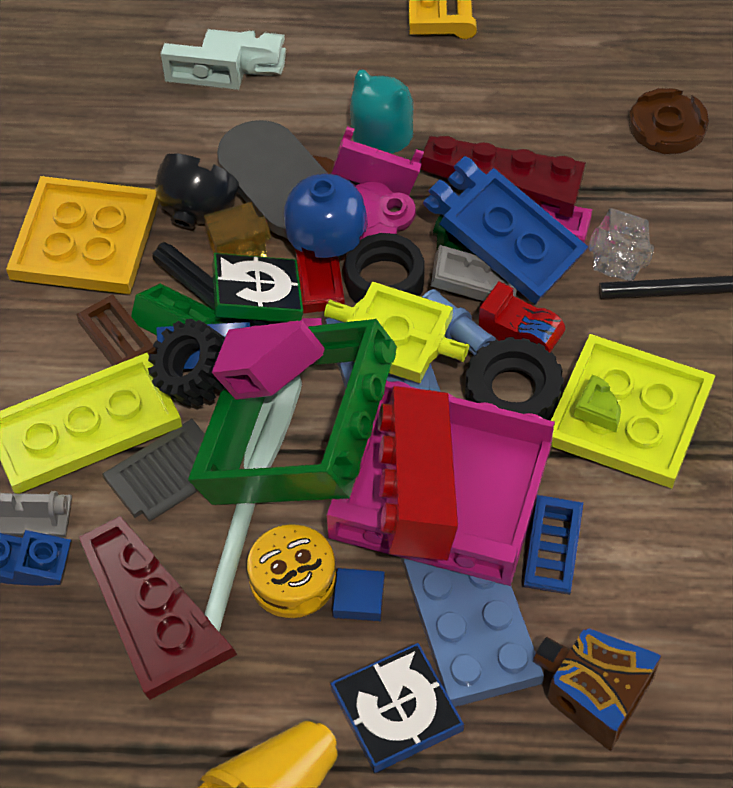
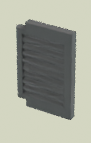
M193 419L182 424L183 427L169 432L102 473L104 480L134 518L143 513L150 522L198 491L188 481L205 433Z

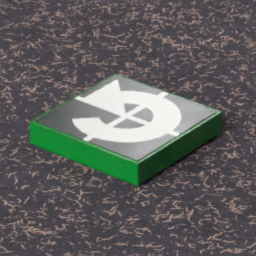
M214 253L212 270L216 317L276 322L302 320L303 305L297 259Z

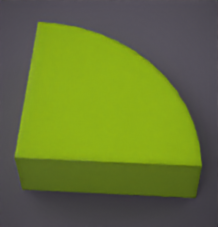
M592 374L575 407L574 417L616 432L621 415L620 405L614 394L610 391L608 383Z

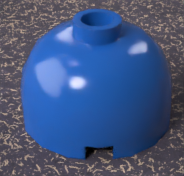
M323 173L311 175L301 180L289 193L284 206L283 215L287 239L300 252H302V248L314 251L315 257L329 258L341 256L353 250L360 243L359 237L364 231L366 233L367 213L362 194L349 180L339 175Z

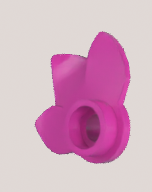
M365 182L356 185L365 203L368 223L366 233L364 231L359 240L378 233L397 234V232L407 229L412 224L416 216V206L410 196L400 192L393 193L385 184L379 182ZM394 208H401V209H400L399 211H397V212H391V211H390V210H392V209H394Z

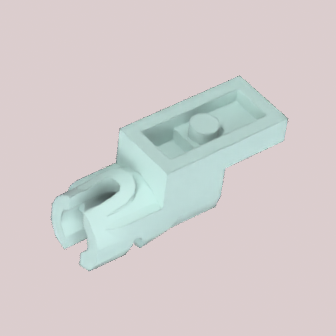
M208 29L202 47L164 43L161 59L165 82L239 90L244 74L262 76L281 75L286 57V48L282 47L285 36L284 34L264 33L259 38H255V31L232 32Z

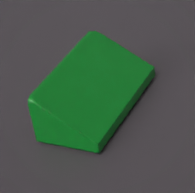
M161 283L136 294L131 314L132 319L139 327L157 335L156 327L173 326V323L177 321L185 324L186 319H193L196 322L200 320L205 324L227 323L225 318L216 317L215 310Z

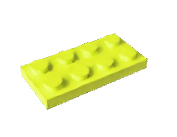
M148 353L0 411V462L14 493L20 494L183 427L181 417L171 397L160 391L152 383L154 378L149 375L148 368L154 365L148 361Z

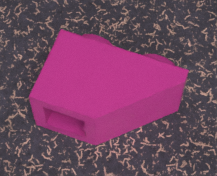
M303 320L229 329L212 374L235 399L273 396L323 356L325 348Z

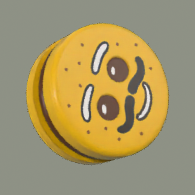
M296 524L278 526L262 534L250 549L247 559L250 589L257 603L267 612L283 618H300L318 611L332 596L336 584L334 552L327 539L316 530Z

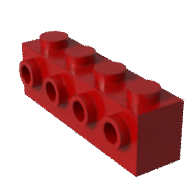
M393 386L389 404H381L378 418V431L385 432L380 442L379 463L386 464V468L383 469L381 475L380 497L387 498V503H384L381 515V532L388 533L389 554L448 561L458 529L448 393Z

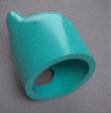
M363 69L356 73L350 99L351 128L355 129L352 136L353 141L391 154L399 152L409 145L413 137V98L405 84L394 77L370 76Z

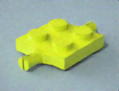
M372 282L365 297L354 307L335 302L331 299L325 307L324 317L341 322L377 319L397 345L396 357L389 373L417 383H421L430 363L439 354L460 360L461 362L465 361V357L468 354L469 344L445 338V332L453 318V307Z

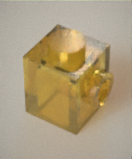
M251 202L204 215L207 240L213 255L214 253L267 257L265 241L271 239L268 223L264 216H257Z

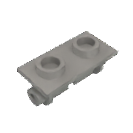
M51 491L50 494L0 493V533L24 536L25 530L57 537H66L72 495H58L57 491Z

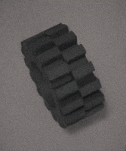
M186 319L185 324L177 321L173 323L174 332L166 328L161 333L165 340L162 343L156 340L153 344V347L158 352L157 354L149 355L148 361L155 366L148 368V372L154 378L152 380L154 386L163 393L184 405L191 406V403L196 406L203 405V397L209 401L216 398L213 392L215 388L221 392L225 389L212 374L225 337L200 320L196 322L193 319ZM200 349V357L196 366L191 372L183 376L185 362L192 353Z

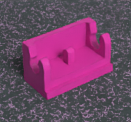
M347 126L339 145L332 174L360 184L379 182L385 184L393 193L400 192L409 196L420 172V160L424 151L416 149L411 160L375 149L351 141L355 129Z

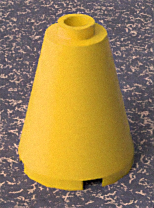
M303 721L210 769L201 777L200 780L204 781V783L198 788H318L337 759L336 738L325 725Z

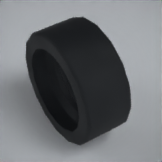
M378 233L361 239L360 243L348 252L345 263V282L349 296L356 304L365 297L371 285L370 282L360 276L361 271L370 264L380 261L395 262L404 266L410 272L406 279L388 287L419 297L422 294L425 261L420 248L410 239L398 234Z

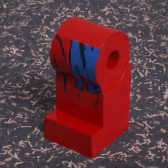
M499 281L480 306L479 326L487 333L493 335L498 341L509 337L520 340L525 338L535 344L540 343L545 346L549 353L552 352L566 330L562 319L551 310L537 308L513 296L514 288Z

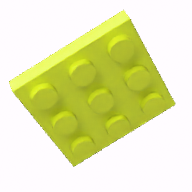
M589 334L551 421L555 422L551 447L673 489L713 386L715 375ZM592 374L608 383L610 391L614 394L620 405L621 415L616 432L574 417L575 407Z

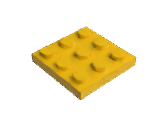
M40 176L6 268L9 280L131 294L159 204L156 189Z

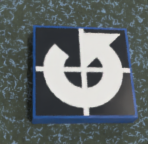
M419 643L331 682V691L374 773L464 731L463 721Z

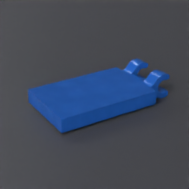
M464 156L455 164L454 169L456 171L448 178V181L455 188L464 191L458 196L447 183L439 180L429 189L430 195L424 200L423 204L432 213L443 214L444 216L440 222L443 228L536 305L582 257L588 246L495 168L485 174L477 167L473 160Z

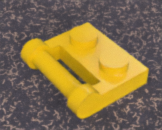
M409 0L410 34H455L461 39H470L475 36L477 24L476 19L472 17V0H457V15H447L446 0Z

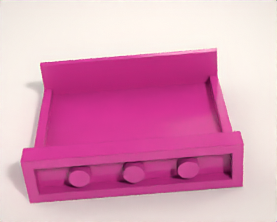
M386 381L384 396L380 400L373 422L372 434L367 441L360 464V473L356 477L350 498L332 499L327 512L329 539L389 554L388 533L381 532V515L384 503H387V498L380 497L381 475L383 469L386 468V464L379 463L380 442L385 432L378 431V418L381 404H389L393 386L414 388L400 381ZM448 393L458 529L448 561L403 555L394 556L511 586L551 450L555 422L543 419L539 415L532 413L521 414L501 409L491 403H476L455 398Z

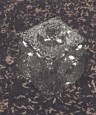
M610 208L601 225L594 230L590 239L589 251L593 252V270L610 277L633 281L641 267L646 268L649 265L653 255L654 246L650 244L649 220Z

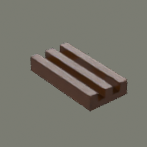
M113 294L76 314L81 327L112 366L144 353H148V355L157 354V349L153 347L152 342ZM110 309L141 349L135 351L104 313L105 310ZM92 317H95L98 320V322L102 325L105 331L109 334V336L117 344L120 350L124 353V355L126 356L125 358L122 359V357L118 354L115 348L111 345V343L107 340L104 334L93 322V320L91 319Z

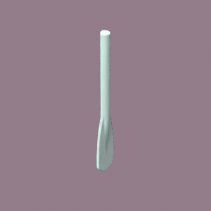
M299 375L273 396L265 397L244 455V469L268 468L272 466L285 438L302 387V380ZM256 503L236 504L205 610V615L218 631H220Z

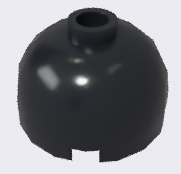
M179 153L167 154L158 169L155 186L157 199L162 208L172 215L171 221L181 227L193 229L195 224L208 225L224 217L235 201L239 187L238 180L215 164H213L211 171L198 166L200 158Z

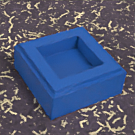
M338 568L333 618L381 621L385 571Z

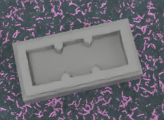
M442 245L439 246L435 254L431 280L432 287L485 301L500 281L514 288L513 296L516 297L517 289L477 255Z

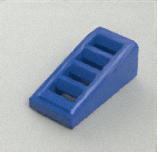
M537 495L523 587L567 595L571 594L583 502ZM543 518L569 522V528L543 524ZM541 534L567 538V545L540 541ZM540 550L564 554L565 561L539 558L538 552ZM536 567L563 571L562 580L536 576Z

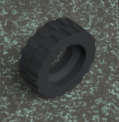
M509 337L501 341L497 339L490 342L486 347L482 346L477 350V355L475 357L472 356L470 359L469 369L466 371L465 400L476 403H491L498 408L521 414L532 413L551 421L562 397L563 369L561 364L557 363L556 356L552 352L549 353L545 346L540 343L535 344L525 338L520 340ZM520 372L533 379L536 390L534 395L527 401L509 402L495 395L492 383L500 373Z

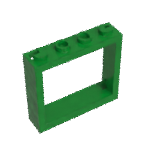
M377 319L308 327L325 348L323 356L311 365L355 361L321 464L239 469L265 397L235 399L226 388L220 393L188 481L211 505L350 498L356 477L360 473V464L367 441L372 434L380 400L384 396L388 374L396 357L397 345Z

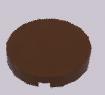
M658 88L642 94L638 98V102L632 106L629 116L630 132L638 143L651 151L662 154H680L694 149L703 141L709 122L707 109L693 95H691L690 99L682 95L683 91Z

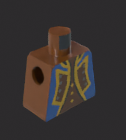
M589 628L581 632L571 650L546 637L539 646L533 663L554 674L548 695L551 705L602 746L611 751L654 680L661 655Z

